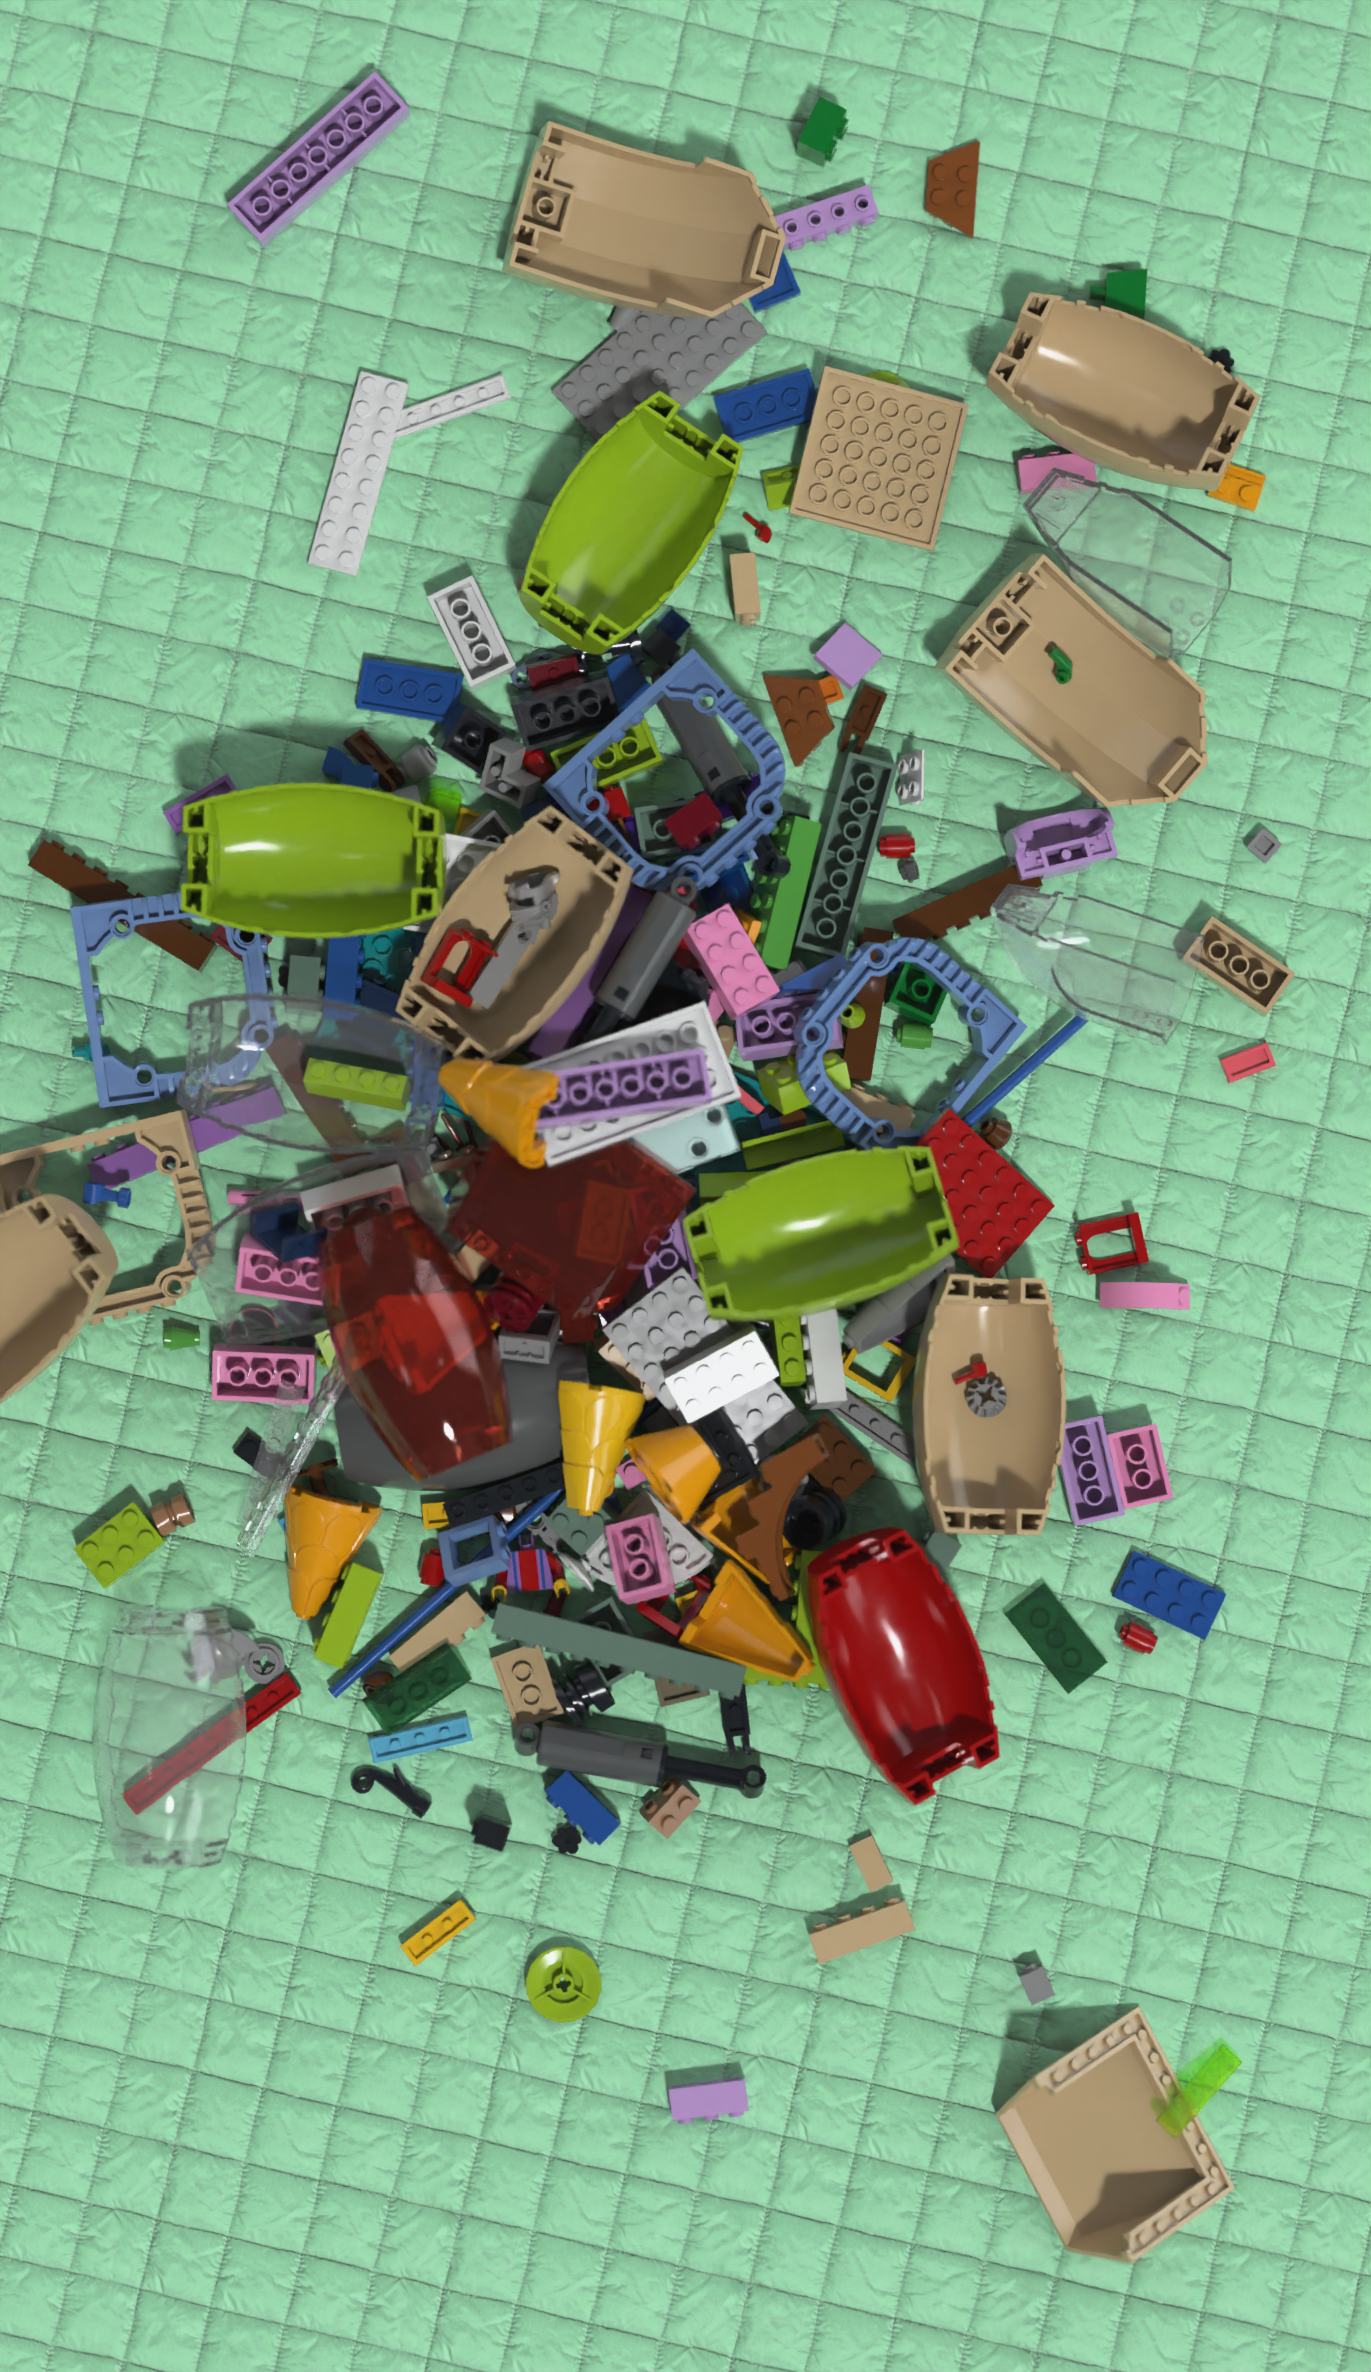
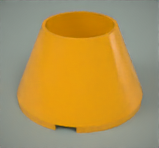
M690 1425L626 1440L625 1444L628 1453L640 1473L643 1472L650 1482L649 1486L677 1521L684 1525L687 1524L721 1471L720 1465L709 1447Z

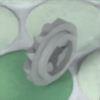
M984 1377L975 1380L968 1388L966 1400L968 1407L974 1414L990 1418L998 1415L1004 1409L1007 1402V1393L1004 1386L997 1379ZM992 1388L991 1397L996 1402L987 1401L981 1406L982 1397L977 1392L986 1394Z
M257 1644L260 1648L259 1651L245 1656V1671L257 1683H272L281 1676L284 1670V1655L278 1647L272 1644ZM267 1652L268 1661L275 1664V1666L267 1667L264 1674H262V1666L254 1663V1661L262 1660Z

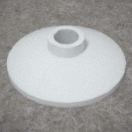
M559 1553V1558L570 1572L590 1592H593L594 1585L588 1573L591 1567L583 1558L577 1561L567 1554Z

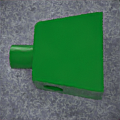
M1148 269L1107 273L1105 285H1090L1089 300H1104L1103 306L1144 319Z

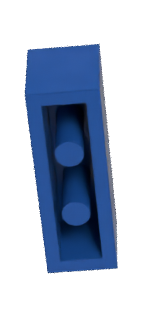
M565 1770L545 1791L548 1794L546 1800L556 1809L560 1806L566 1812L564 1815L565 1819L574 1827L578 1824L584 1830L582 1833L583 1837L592 1845L596 1842L600 1846L621 1824V1821L571 1771Z

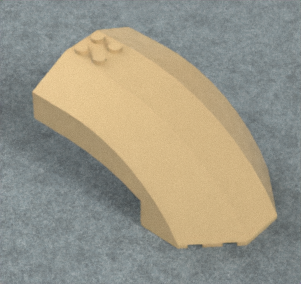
M548 121L541 128L522 184L510 227L502 272L561 292L613 306L678 317L713 318L774 284L786 235L773 216L774 212L765 195L763 196L758 188L757 180L752 172L708 157H704L697 164L623 146Z
M1030 554L989 593L960 627L934 667L979 710L1023 748L1070 784L1105 807L1175 802L1208 764V754L1206 753L1205 746L1207 722L1204 715L1206 692L1171 658L1157 656L1117 623L1045 554ZM1055 646L1073 664L1071 680L1066 684H1059L1056 681V663L1048 656V653Z

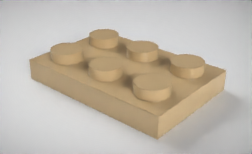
M536 1645L535 1649L522 1646L490 1658L516 1729L523 1723L535 1724L564 1713L555 1696L554 1686L551 1682L552 1677L540 1645Z

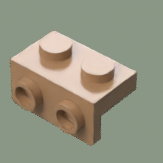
M670 1777L662 1783L661 1788L654 1796L645 1802L639 1813L650 1825L668 1839L701 1803V1800L677 1778Z

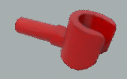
M746 513L743 518L759 530L756 538L764 543H769L772 537L770 527L758 523Z
M986 1362L972 1363L973 1372H968L953 1379L955 1385L968 1379L985 1376L987 1374Z

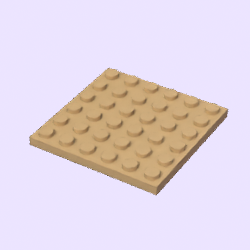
M824 366L788 514L932 552L969 405Z

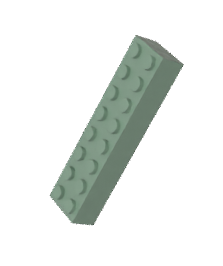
M849 752L795 949L830 959L841 953L845 956L898 765Z

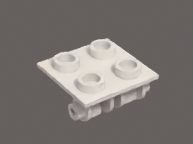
M923 749L900 756L898 762L900 784L897 788L899 806L910 803L912 806H920L921 801L924 799Z

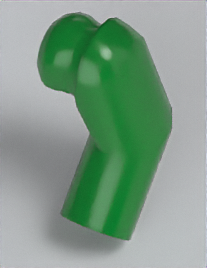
M1055 646L1048 653V656L1056 663V681L1059 684H1066L1071 680L1073 664Z

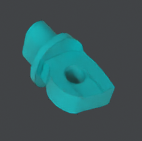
M84 1042L81 1047H72V1057H83L85 1061L93 1062L91 1045L88 1042ZM103 1043L104 1054H109V1046Z

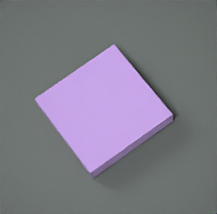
M845 622L820 648L813 659L851 691L882 658L883 654Z

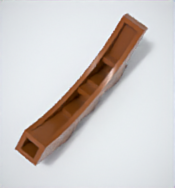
M819 1433L806 1438L760 1465L764 1480L771 1484L772 1488L747 1502L750 1506V1515L760 1525L735 1538L738 1553L745 1557L746 1561L756 1557L758 1569L763 1575H766L770 1582L769 1587L772 1594L778 1597L780 1601L796 1593L789 1578L783 1555V1529L789 1504L801 1481L816 1465L830 1456Z

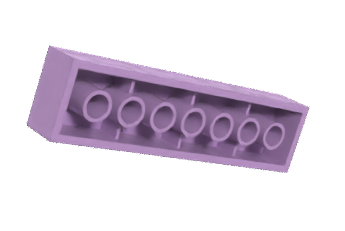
M374 71L227 204L229 212L258 244L264 248L410 117L409 107Z
M704 1048L552 1071L553 1074L559 1076L556 1098L539 1108L535 1132L710 1105L712 1093Z

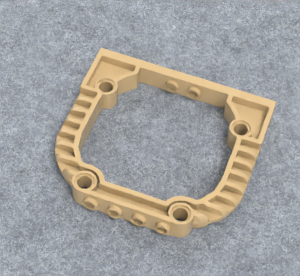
M186 1109L0 1154V1209L2 1213L24 1203L22 1200L24 1191L30 1193L31 1200L42 1196L36 1184L47 1164L45 1154L70 1148L71 1153L86 1149L85 1144L92 1142L97 1147L109 1144V1138L135 1132L138 1143L146 1146L157 1155L156 1167L158 1171L163 1175L171 1176L185 1228L186 1247L180 1264L161 1271L153 1284L104 1295L88 1321L89 1325L104 1322L103 1317L111 1315L113 1320L127 1317V1312L136 1310L137 1314L152 1310L151 1306L161 1304V1308L176 1305L175 1300L186 1296L190 1292L192 1287L191 1281L203 1271L210 1259L214 1245V1229L199 1172L201 1166ZM169 1155L176 1160L174 1169L166 1165V1158ZM173 1280H178L181 1283L182 1289L180 1293L172 1289L171 1284Z

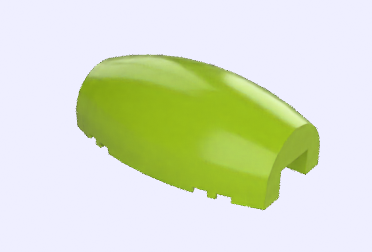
M660 390L636 406L626 417L620 419L587 452L573 470L555 498L543 522L527 564L520 592L522 605L547 631L570 646L586 653L600 655L612 648L649 619L675 592L695 566L713 536L726 508L738 474L744 447L724 433L716 442L676 415L681 404Z
M290 783L259 786L241 791H232L224 795L212 796L183 806V833L188 835L187 884H181V910L218 924L248 932L307 939L347 938L377 934L407 927L440 916L442 913L446 889L447 846L444 817L439 810L424 806L410 799L380 791L323 783Z

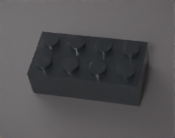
M607 668L511 697V707L523 743L527 746L526 752L604 729L622 713Z

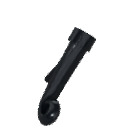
M397 1767L393 1768L396 1779L372 1768H362L353 1774L351 1786L354 1791L360 1794L369 1792L375 1780L412 1810L411 1813L420 1819L423 1818L432 1804V1801L418 1794L407 1783ZM361 1777H367L368 1779L365 1787L359 1786L358 1782Z

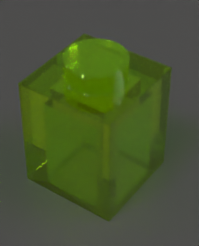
M433 787L432 793L427 792L424 806L439 810L445 819L457 822L464 797L460 793Z

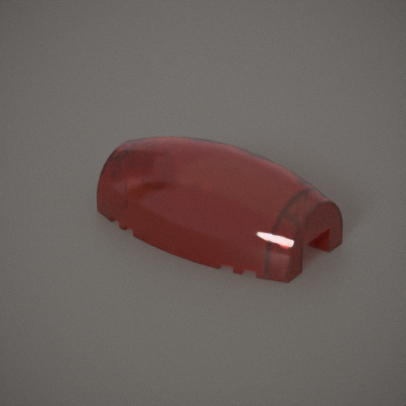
M412 1205L405 1206L353 1226L317 1245V1264L323 1312L331 1343L343 1376L357 1405L375 1434L393 1458L415 1482H422L446 1470L513 1443L512 1409L510 1407L509 1389L501 1353L488 1315L461 1264L419 1211Z

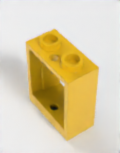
M886 1341L880 1344L904 1359L887 1390L883 1391L848 1369L857 1355V1351L852 1348L850 1353L844 1352L842 1355L844 1375L889 1403L893 1401L916 1363L915 1357L892 1343Z

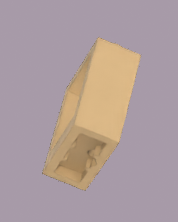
M755 552L729 555V568L735 623H741V626L756 625V621H760L761 616Z

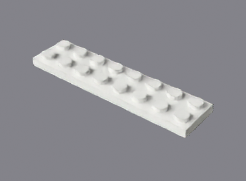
M360 372L308 560L309 565L357 577L395 441V434L408 394L409 384Z

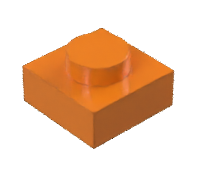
M833 675L818 680L827 705L844 699L839 682Z

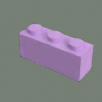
M744 2077L669 2086L668 2089L672 2121L678 2120L679 2124L691 2123L693 2118L703 2117V2120H714L719 2118V2114L727 2113L729 2117H738L744 2115V2111H749Z

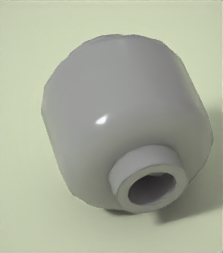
M416 745L401 756L402 766L399 769L405 779L411 778L419 783L436 771L438 760L428 746Z

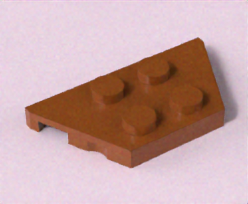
M980 141L931 159L928 163L925 213L934 218H939L944 224L963 232L968 238H973Z
M763 676L794 766L800 767L804 764L803 761L809 754L818 748L822 739L827 737L835 728L819 681Z

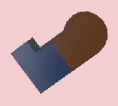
M800 1109L772 1119L769 1118L768 1112L758 1115L763 1137L805 1127L807 1123V1116Z

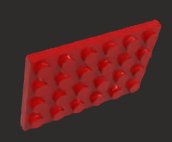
M946 1107L913 1147H930L960 1246L954 1252L983 1278L992 1279L1055 1205L952 1110Z

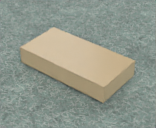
M872 1834L849 1845L870 1892L894 1882Z

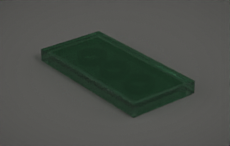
M1044 1582L1004 1614L1067 1694L1108 1663Z
M445 1642L363 1698L362 1701L387 1736H390L469 1682L472 1678L449 1644Z

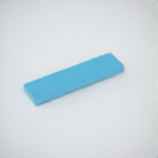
M466 1715L368 1738L373 1763H379L473 1741L468 1716Z

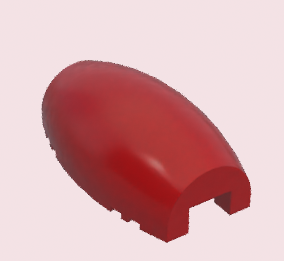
M887 1527L848 1538L815 1557L807 1566L808 1606L820 1665L831 1695L847 1728L882 1778L907 1803L916 1806L937 1794L933 1786L934 1782L964 1765L980 1769L1000 1758L998 1726L994 1724L992 1710H995L994 1701L990 1700L988 1690L990 1683L984 1660L974 1633L949 1585L944 1583L938 1574L939 1570L934 1564L929 1562L923 1554L922 1548L914 1542L910 1535L904 1529Z

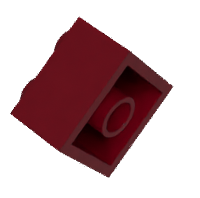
M703 792L663 821L664 829L681 852L685 850L691 852L701 844L700 841L704 836L712 837L722 829L723 816L706 792Z

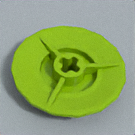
M570 1946L553 1947L541 1953L531 1964L526 1977V1993L532 2007L544 2018L558 2023L574 2022L586 2016L597 2004L601 1993V1974L595 1961L584 1951ZM561 1977L571 1982L567 1990L557 1986Z

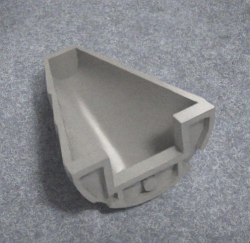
M949 1254L932 1267L906 1282L870 1297L843 1329L844 1335L842 1339L847 1347L850 1349L854 1348L860 1354L921 1325L925 1321L928 1306L940 1276L944 1275V1272L947 1275L956 1271L954 1258Z

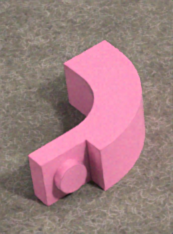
M1150 1282L1100 1283V1308L1190 1310V1285Z

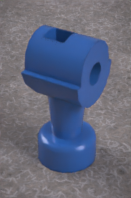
M86 1181L84 1182L82 1202L90 1205L101 1201L117 1202L118 1207L128 1209L131 1202V1189L122 1187L117 1192L106 1189V1184Z

